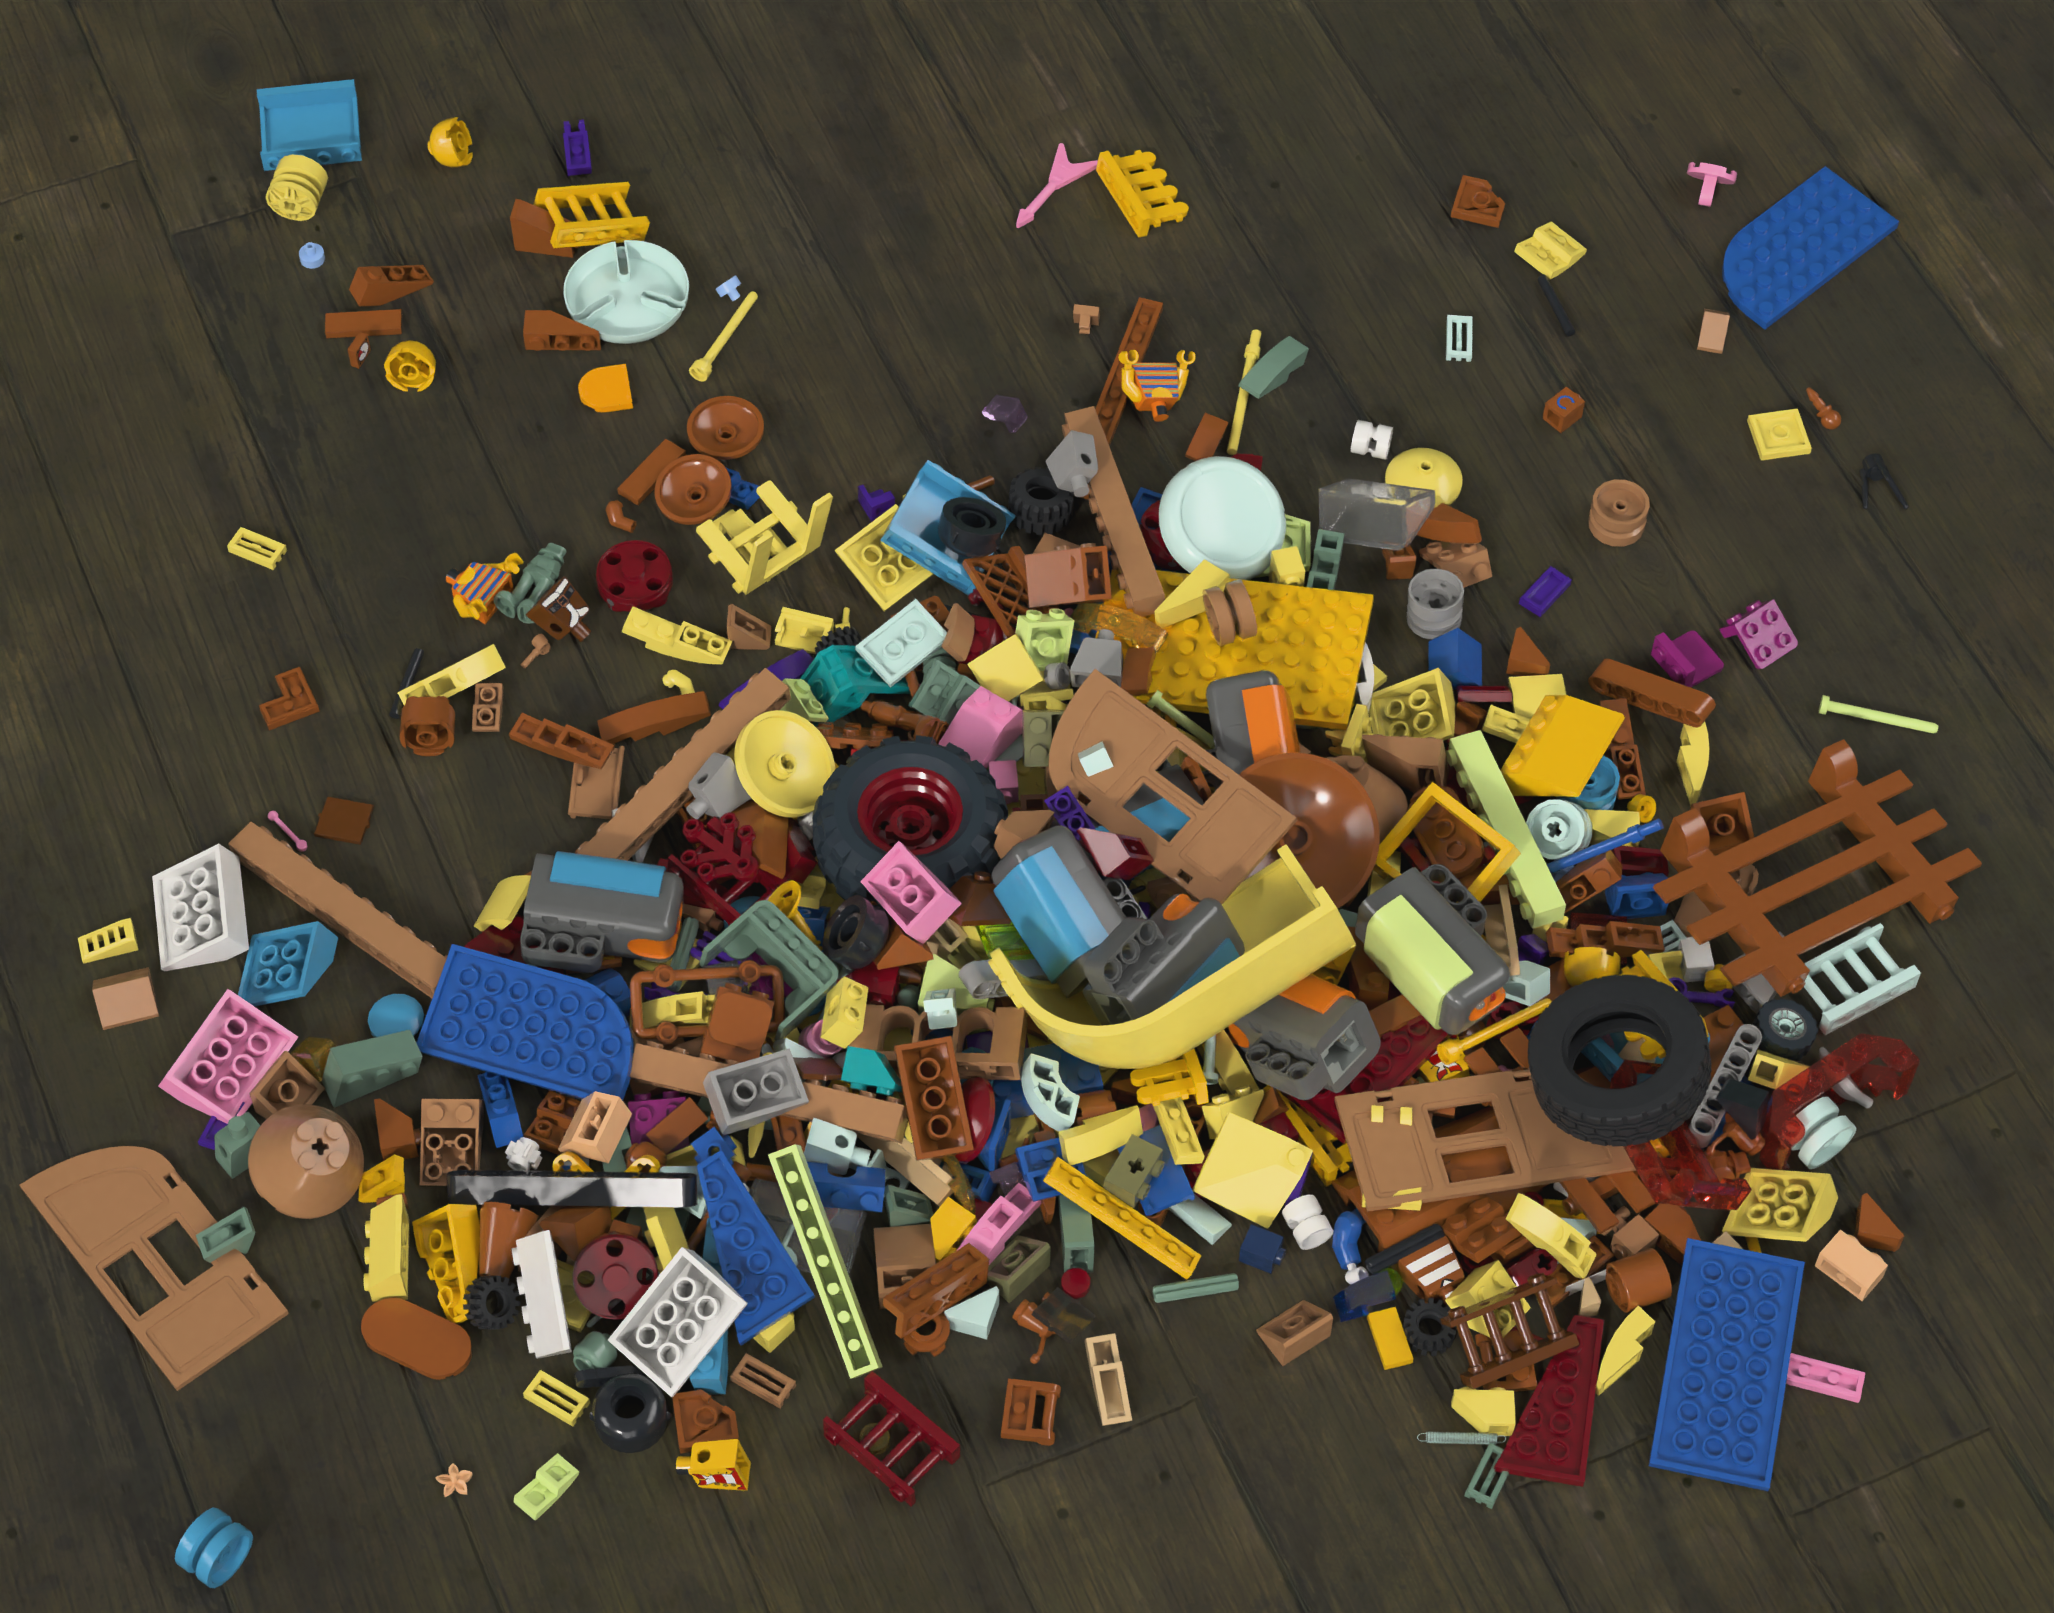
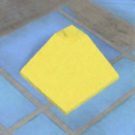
M897 504L835 550L884 612L933 575L927 569L880 540L898 509Z
M1439 668L1374 692L1369 710V716L1372 717L1373 733L1398 737H1434L1436 739H1443V741L1454 737L1456 704L1450 680Z
M1228 1112L1192 1191L1268 1229L1300 1180L1313 1150L1286 1136Z
M1751 1168V1172L1746 1173L1722 1232L1726 1231L1729 1235L1806 1242L1831 1218L1837 1203L1838 1195L1831 1174Z

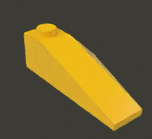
M448 1204L412 1223L417 1251L420 1258H425L430 1268L427 1271L429 1279L435 1280L439 1289L437 1297L446 1318L453 1323L459 1324L468 1320L465 1314L469 1313V1310H463V1304H468V1300H464L463 1297L464 1294H470L466 1288L468 1285H474L472 1281L477 1279L480 1224L476 1205Z

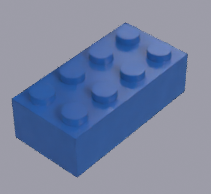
M1055 1043L1026 1048L1024 1050L1023 1064L1031 1053L1058 1061L1060 1078L1069 1091L1081 1094L1103 1090L1104 1085L1098 1065L1071 1055ZM994 1080L992 1088L995 1102L1005 1099L1011 1101V1119L1034 1115L1023 1093L1021 1080Z

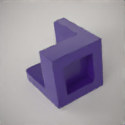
M863 484L858 486V500L871 522L895 505V497L891 491L884 493L882 489L868 493Z

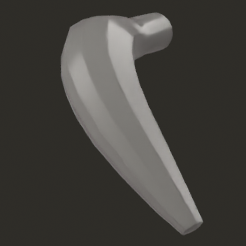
M1824 1047L1819 1048L1821 1067L1830 1087L1842 1098L1857 1102L1865 1108H1870L1873 1104V1099L1857 1087L1855 1082Z

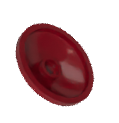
M977 1076L971 1077L961 1084L974 1150L951 1156L954 1160L960 1162H970L979 1155L989 1138L994 1121L995 1096L993 1088L987 1079Z

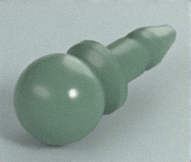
M921 984L918 987L915 985L904 986L897 994V1004L914 1009L918 1005Z

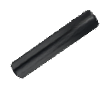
M1434 1224L1366 1259V1267L1370 1273L1375 1275L1398 1263L1400 1259L1444 1237V1231L1440 1225Z

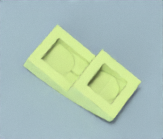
M557 1453L536 1471L535 1479L514 1495V1503L531 1518L537 1520L568 1489L579 1475V1471Z

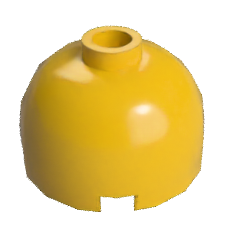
M458 117L439 122L433 127L430 141H428L430 154L441 165L451 168L466 166L471 163L473 152L468 154V146L472 145L469 130L462 120L457 121Z
M403 341L392 347L384 363L385 376L394 387L402 391H408L407 387L419 388L418 391H423L430 386L434 379L436 360L426 345L418 341Z
M1575 948L1574 954L1569 955V951L1565 953L1564 974L1572 987L1588 980L1602 978L1603 976H1619L1621 957L1615 952L1614 956L1607 955V949Z

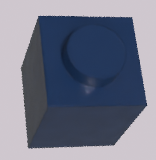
M1251 1224L1240 1247L1239 1261L1271 1274L1275 1264L1280 1266L1286 1253V1249L1282 1248L1284 1237Z

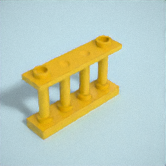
M629 182L538 188L533 204L542 209H548L555 223L550 240L553 248L600 245L614 241L616 243H624V240L644 241L650 224L647 216H632L625 202L630 187ZM616 204L622 218L611 219L604 205ZM593 206L600 220L588 221L581 207ZM570 207L577 222H565L558 208Z

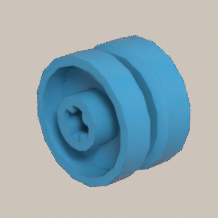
M1603 755L1579 797H1556L1557 800L1573 802L1580 805L1583 809L1612 810L1615 805L1620 780L1618 768L1609 758Z
M213 1507L196 1518L186 1530L176 1549L175 1561L177 1565L188 1573H196L197 1579L209 1588H216L230 1579L242 1565L252 1546V1532L240 1523H232L229 1515L219 1508Z

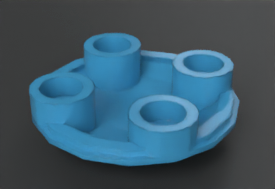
M391 994L382 997L374 1003L368 1016V1024L373 1037L410 1030L414 1037L422 1027L424 1013L420 1003L415 998L406 994Z

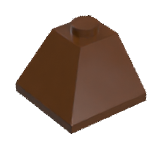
M978 871L974 872V875L962 876L949 889L962 903L948 917L958 925L1011 924V919L993 892L996 886L990 873Z

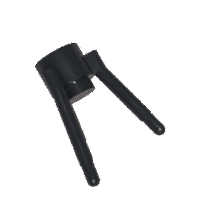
M1876 453L1866 456L1862 462L1864 468L1859 471L1862 478L1863 509L1868 508L1867 478H1871L1873 481L1884 478L1889 483L1903 508L1908 509L1909 506L1889 474L1882 456Z

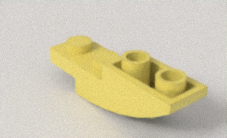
M632 607L622 629L623 633L645 641V648L697 663L723 664L732 644V641L685 621L680 626L636 607Z
M492 644L399 691L398 694L404 705L407 698L411 696H444L448 698L506 667L495 645Z
M702 991L672 995L642 1003L643 1027L656 1028L662 1021H670L675 1026L707 1025L715 995H705ZM630 1008V1027H632L631 1008Z
M1518 1193L1506 1220L1534 1246L1548 1251L1576 1278L1585 1279L1597 1255L1589 1247L1591 1242L1556 1214L1527 1196Z

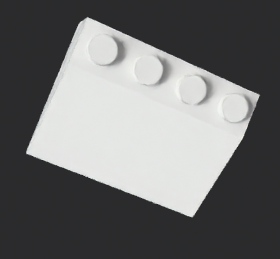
M217 844L152 876L161 970L170 971L225 961L249 950L239 856L222 845Z
M547 1230L516 1240L517 1247L512 1248L514 1265H520L522 1276L517 1277L519 1295L525 1294L527 1306H522L524 1324L530 1323L532 1335L527 1336L529 1353H535L537 1359L570 1353L572 1348L552 1234Z
M682 1247L609 1337L608 1341L668 1395L674 1397L748 1303L695 1251Z

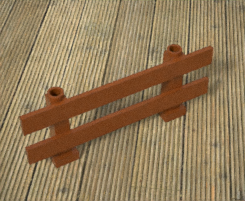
M1520 1028L1501 1037L1500 1041L1520 1065L1512 1071L1528 1069L1527 1051L1529 1040ZM1483 1047L1465 1056L1463 1059L1475 1075L1502 1072ZM1529 1076L1514 1078L1515 1082L1530 1080ZM1491 1102L1481 1103L1483 1106H1492ZM1638 1147L1644 1163L1642 1170L1603 1175L1590 1183L1586 1178L1559 1182L1568 1193V1197L1562 1201L1563 1208L1570 1216H1577L1583 1212L1598 1233L1602 1234L1619 1224L1617 1217L1604 1202L1605 1199L1620 1192L1636 1213L1655 1204L1656 1200L1645 1186L1651 1183L1657 1168L1643 1150Z

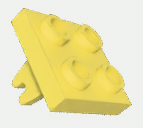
M1356 704L1347 730L1331 729L1333 731L1327 730L1325 732L1326 737L1332 739V744L1337 746L1329 747L1330 754L1335 756H1360L1367 763L1362 735H1373L1374 733H1372L1371 729L1372 717H1369L1366 705Z

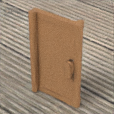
M624 746L614 748L602 769L574 763L568 815L574 819L576 816L601 819L613 818L612 810L618 809Z

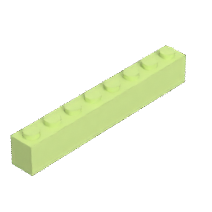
M1481 730L1450 738L1449 748L1446 751L1447 761L1456 770L1457 782L1461 788L1464 787L1467 793L1469 807L1475 809L1477 817L1515 845L1521 853L1503 875H1506L1509 880L1512 896L1517 897L1520 902L1522 917L1525 920L1528 919L1532 929L1563 920L1566 903ZM1488 842V845L1492 848V850L1494 851V853H1496V855H1497V853L1499 852V850L1496 849L1494 846H1492V845Z
M794 1144L769 1154L770 1162L850 1379L882 1368L883 1366L801 1145Z

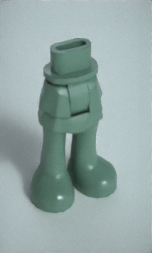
M548 543L546 548H541L538 555L523 569V574L512 592L501 590L494 597L495 606L510 618H514L517 614L519 620L523 623H534L525 614L554 585L555 580L559 577L560 568L564 564L563 557L567 552L566 549L554 543ZM532 584L536 587L530 597L524 600Z

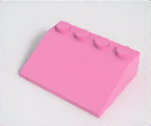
M227 989L158 1087L180 1102L207 1115L215 1116L218 1120L228 1124L229 1120L235 1117V1115L241 1116L246 1113L252 1104L249 1093L283 1051L290 1050L298 1036ZM243 1102H245V1104L243 1105V1107L241 1108V1110L238 1112V1110H239L241 1104H242Z

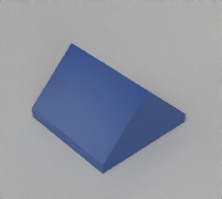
M1459 628L1447 632L1428 642V671L1439 668L1450 680L1452 689H1455L1457 686H1482V644Z

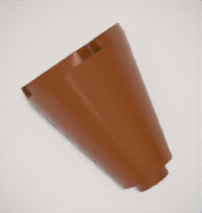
M484 1202L480 1209L479 1276L510 1278L516 1266L513 1261L512 1248L517 1247L516 1240L526 1237L529 1230L536 1224L537 1214L521 1207L520 1211L512 1209L511 1205L506 1203Z

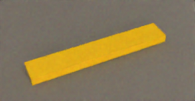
M1057 1157L1043 1179L1045 1183L1186 1280L1192 1275L1201 1257L1199 1253L1061 1158Z

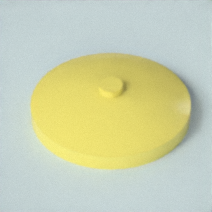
M781 710L769 711L760 714L746 724L736 741L734 761L739 780L748 795L758 805L775 815L783 817H801L814 811L816 800L820 795H823V785L835 771V762L826 739L812 723L792 712Z

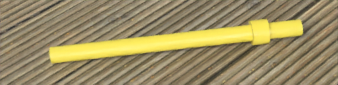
M1252 330L1250 342L1245 348L1244 357L1246 361L1242 379L1255 365L1256 360L1259 359L1261 351L1259 347L1261 331ZM1241 387L1227 447V453L1230 455L1237 454L1249 392Z

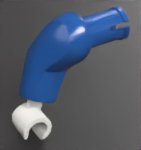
M1357 1208L1352 1212H1342L1335 1222L1332 1248L1341 1269L1349 1270L1345 1274V1280L1349 1284H1362L1369 1280L1368 1271L1364 1267H1356L1361 1262L1357 1241L1361 1234L1362 1225L1366 1223Z

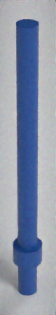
M1656 819L1641 826L1636 824L1627 828V832L1546 865L1550 873L1553 874L1629 842L1637 843L1645 839V836L1663 829V823L1660 819Z

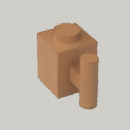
M1622 1206L1614 1213L1619 1220V1224L1602 1233L1605 1236L1611 1230L1615 1232L1610 1248L1618 1260L1650 1248L1654 1249L1659 1234L1639 1214L1627 1223L1625 1219L1631 1214L1625 1206Z

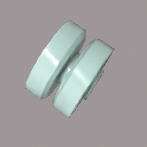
M1547 800L1540 803L1530 812L1526 821L1542 857L1557 860L1587 848L1592 838V822L1588 813L1580 805L1570 801ZM1558 826L1559 829L1562 831L1560 835L1557 833Z
M1822 1097L1806 1106L1788 1123L1781 1135L1782 1140L1791 1150H1800L1798 1157L1809 1169H1815L1832 1159L1849 1143L1856 1132L1855 1125L1846 1115L1838 1116L1839 1108L1829 1097Z

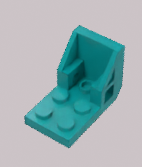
M831 645L816 655L800 679L809 684L813 695L823 706V710L829 718L827 722H834L859 708L870 693L911 694L906 677H903L890 688L855 650L856 646ZM812 722V723H813L814 726H818V723H819V722Z

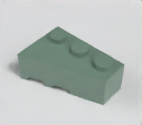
M410 1030L332 1047L328 1055L322 1083L335 1108L418 1073L423 1056Z

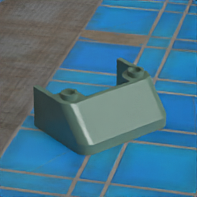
M767 900L756 902L703 949L699 965L704 968L723 950L735 960H745L756 952L768 965H775L780 968L783 973V980L794 991L785 1000L784 1007L788 1017L779 1024L774 1038L775 1041L785 1038L805 1020L835 985L838 978L836 965L782 911Z

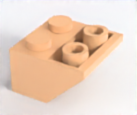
M596 1091L581 1100L558 1150L562 1153L571 1151L579 1157L609 1163L632 1115L631 1111L620 1097Z

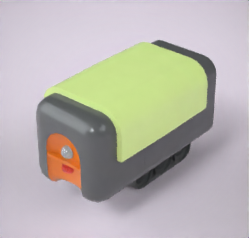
M1433 864L1421 872L1415 867L1411 868L1368 896L1359 906L1355 935L1364 944V952L1435 1029H1442L1450 1035L1463 1033L1498 1009L1505 1000L1506 994L1502 986L1509 980V967L1481 937L1485 928L1487 911L1445 866ZM1450 900H1456V901H1458L1459 903H1454V902H1451Z

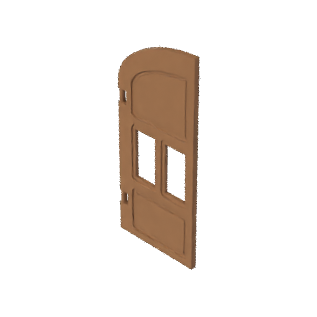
M1097 669L1092 671L1076 691L1055 730L1049 753V772L1056 790L1060 791L1068 786L1086 815L1111 833L1141 838L1154 859L1151 865L1185 889L1187 893L1199 902L1204 898H1213L1223 904L1298 821L1294 815ZM1103 741L1114 767L1088 777L1079 760L1078 753ZM1176 748L1223 781L1221 786L1203 805L1156 772ZM1143 784L1190 818L1170 842L1166 841L1123 808ZM1083 795L1091 802L1086 806L1077 798ZM1182 871L1192 878L1189 883L1178 876Z
M1529 1068L1519 1071L1510 1070L1395 1087L1384 1091H1368L1335 1096V1104L1362 1196L1364 1194L1367 1212L1400 1207L1402 1203L1422 1200V1203L1642 1170L1644 1168V1163L1636 1145L1612 1147V1145L1591 1144V1142L1582 1141L1571 1134L1565 1133L1557 1127L1556 1123H1552L1545 1115L1544 1110L1541 1109L1536 1098ZM1529 1076L1530 1079L1527 1081L1515 1082L1514 1078ZM1379 1098H1392V1101L1377 1102ZM1484 1102L1492 1103L1500 1129L1436 1138L1428 1111ZM1372 1105L1383 1106V1122L1371 1121ZM1400 1107L1412 1108L1411 1126L1400 1124ZM1506 1146L1514 1173L1453 1183L1449 1182L1441 1155ZM1421 1187V1192L1393 1196L1401 1190Z
M118 1146L91 1151L49 1167L20 1184L26 1196L177 1391L289 1314L288 1310L257 1274L245 1256L236 1249L212 1261L211 1264L213 1266L185 1286L182 1284L148 1239L177 1220L199 1247L196 1235L214 1225L217 1221L187 1183L183 1181L171 1163L154 1150L137 1146ZM170 1176L178 1185L173 1189L165 1181ZM132 1250L168 1295L166 1299L141 1316L136 1313L104 1271L105 1268ZM249 1277L258 1285L254 1290L245 1281Z

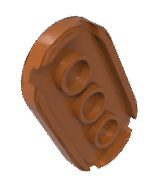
M1428 786L1421 788L1412 796L1410 800L1411 803L1409 805V808L1407 807V811L1412 807V805L1417 801V799L1422 795V793L1428 788ZM1439 786L1451 797H1453L1455 800L1461 803L1459 797L1453 789L1447 786ZM1437 802L1413 829L1431 864L1445 866L1456 878L1472 873L1482 862L1485 848L1480 835Z
M385 1298L379 1300L367 1309L362 1318V1335L371 1350L429 1378L441 1380L452 1375L456 1376L465 1370L471 1360V1340L468 1333L461 1326L404 1299Z

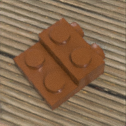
M1487 1196L1473 1201L1468 1206V1209L1460 1214L1450 1216L1446 1219L1445 1224L1441 1226L1452 1248L1476 1263L1481 1262L1522 1235L1506 1220L1507 1215L1502 1205Z

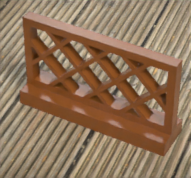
M1020 546L1011 547L1009 552L1005 554L964 559L962 563L1007 639L1015 635L1016 632L1013 631L1009 624L1010 622L1017 625L1018 617L1013 615L1014 611L1022 615H1026L1027 610H1037L1042 612V614H1049L1050 609H1059L1058 606L1028 609L1018 604V601L1021 600L1029 607L1025 554ZM1003 563L1002 566L1005 571L994 566V564ZM978 566L988 572L985 575L977 571L974 567ZM990 573L1003 578V583L989 577ZM1006 582L1013 583L1017 590L1006 585ZM985 584L998 589L999 593L996 594L988 590ZM1004 592L1015 597V602L1001 596V593ZM997 603L1010 608L1011 612L1008 613L1000 609Z

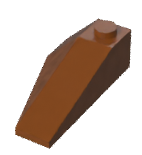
M751 798L732 811L739 821L736 834L740 827L744 825L752 826L756 833V839L753 841L752 856L758 861L759 868L783 879L786 871L788 817L775 815L765 810Z

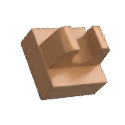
M1074 304L1073 319L1074 323H1079V334L1089 335L1091 325L1099 326V307Z

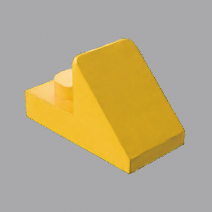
M394 1154L364 1172L359 1185L358 1201L362 1203L376 1202L377 1198L404 1193V1158Z

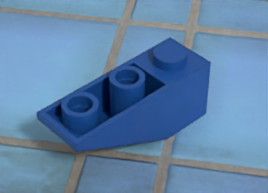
M489 1072L479 1074L478 1079L496 1148L509 1145L510 1141L516 1143L517 1140L523 1137L508 1078Z

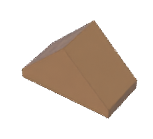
M1704 308L1697 350L1722 354L1730 318L1729 313Z
M730 604L727 617L728 639L732 641L730 649L767 650L770 648L771 625Z

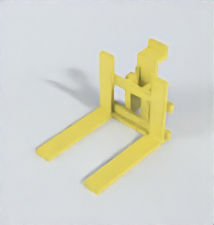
M769 480L759 486L756 493L773 513L754 524L742 509L736 512L732 509L713 522L709 519L696 528V532L712 550L708 557L715 565L721 561L736 580L732 587L738 594L743 591L747 595L820 547L833 499L831 493H827L813 503L807 525L796 512L798 508L792 501L788 502L773 482ZM779 522L783 524L797 541L788 548L771 528ZM727 532L732 539L728 541L723 534Z

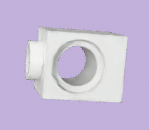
M1693 937L1680 940L1677 951H1682L1683 954L1680 968L1684 982L1704 981L1706 972L1714 969L1709 941L1699 945Z

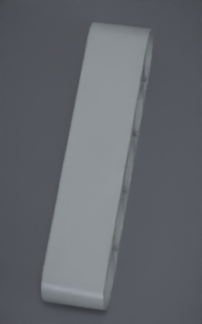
M1033 955L1007 957L1013 967L1024 976L1036 980L1050 981ZM990 959L970 962L959 971V978L974 999L1008 996L1001 985V980L996 976L988 963Z
M1744 1024L1737 1030L1706 1091L1701 1105L1698 1106L1686 1131V1140L1691 1146L1704 1148L1711 1142L1726 1112L1715 1099L1722 1088L1720 1084H1724L1730 1078L1742 1081L1762 1039V1034L1756 1026ZM1742 1040H1747L1750 1044H1746ZM1731 1062H1736L1739 1066H1735ZM1708 1106H1714L1717 1111L1711 1110ZM1696 1128H1701L1705 1130L1706 1133L1699 1132Z

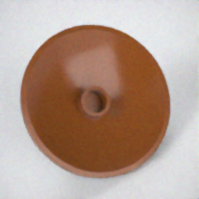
M1278 754L1250 765L1239 775L1294 815L1298 821L1245 880L1281 858L1277 850L1287 844L1315 888L1318 889L1323 886L1337 909L1343 905L1348 908L1372 874L1379 851V822L1374 805L1366 790L1346 769L1333 761L1312 754Z

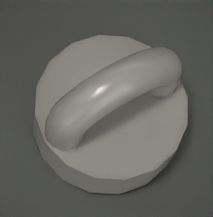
M1063 662L1048 664L1044 670L1046 685L1050 689L1067 688L1071 681L1070 669L1067 664Z

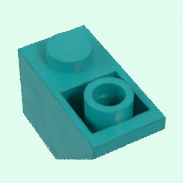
M847 1047L841 1080L850 1083V1089L867 1091L868 1087L877 1088L876 1093L886 1096H893L894 1092L903 1093L901 1080L884 1054L875 1050Z

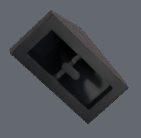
M1730 1078L1726 1080L1715 1099L1751 1140L1757 1137L1767 1119L1769 1091Z

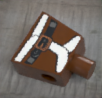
M565 576L557 581L525 614L556 640H561L571 632L582 642L592 632L581 621L589 612V606Z

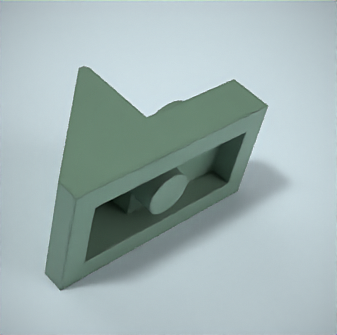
M243 1207L198 1233L196 1238L204 1260L211 1263L233 1249L247 1254L256 1232L248 1209Z

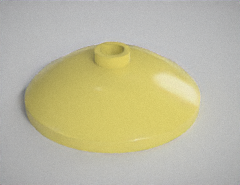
M1413 448L1398 454L1389 463L1385 474V485L1388 493L1393 500L1405 508L1416 500L1433 508H1436L1441 503L1449 506L1458 498L1463 481L1462 473L1457 463L1445 453L1430 448Z

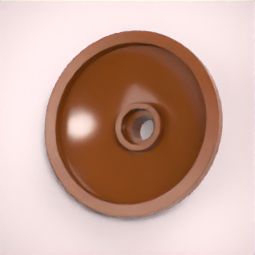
M719 396L702 402L692 411L687 422V434L692 446L701 454L719 460H730L742 457L757 447L764 434V421L760 411L751 402L735 396Z
M703 454L686 455L668 464L660 473L655 484V499L659 509L668 519L685 525L700 524L714 518L725 508L731 496L732 482L727 469L717 459ZM701 496L699 499L693 500L695 497Z

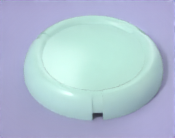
M624 240L625 246L616 247L615 241L595 247L582 255L573 264L566 276L564 299L570 316L574 321L598 330L600 339L603 341L630 344L652 339L673 326L686 307L689 281L681 262L666 249L638 240Z
M1225 456L1203 458L1181 469L1166 486L1159 506L1161 535L1167 549L1177 563L1191 573L1205 559L1227 572L1231 579L1240 580L1253 579L1270 566L1271 551L1279 550L1283 545L1286 533V518L1282 499L1272 482L1260 470L1249 463Z

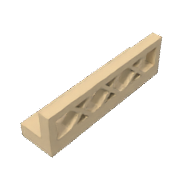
M1499 885L1501 904L1483 906L1487 911L1484 928L1486 942L1506 962L1509 967L1510 976L1520 975L1518 947L1507 885Z
M857 1133V1138L874 1152L877 1149H881L885 1161L939 1207L959 1186L951 1176L932 1160L916 1161L914 1146L907 1139L903 1138V1142L900 1144Z

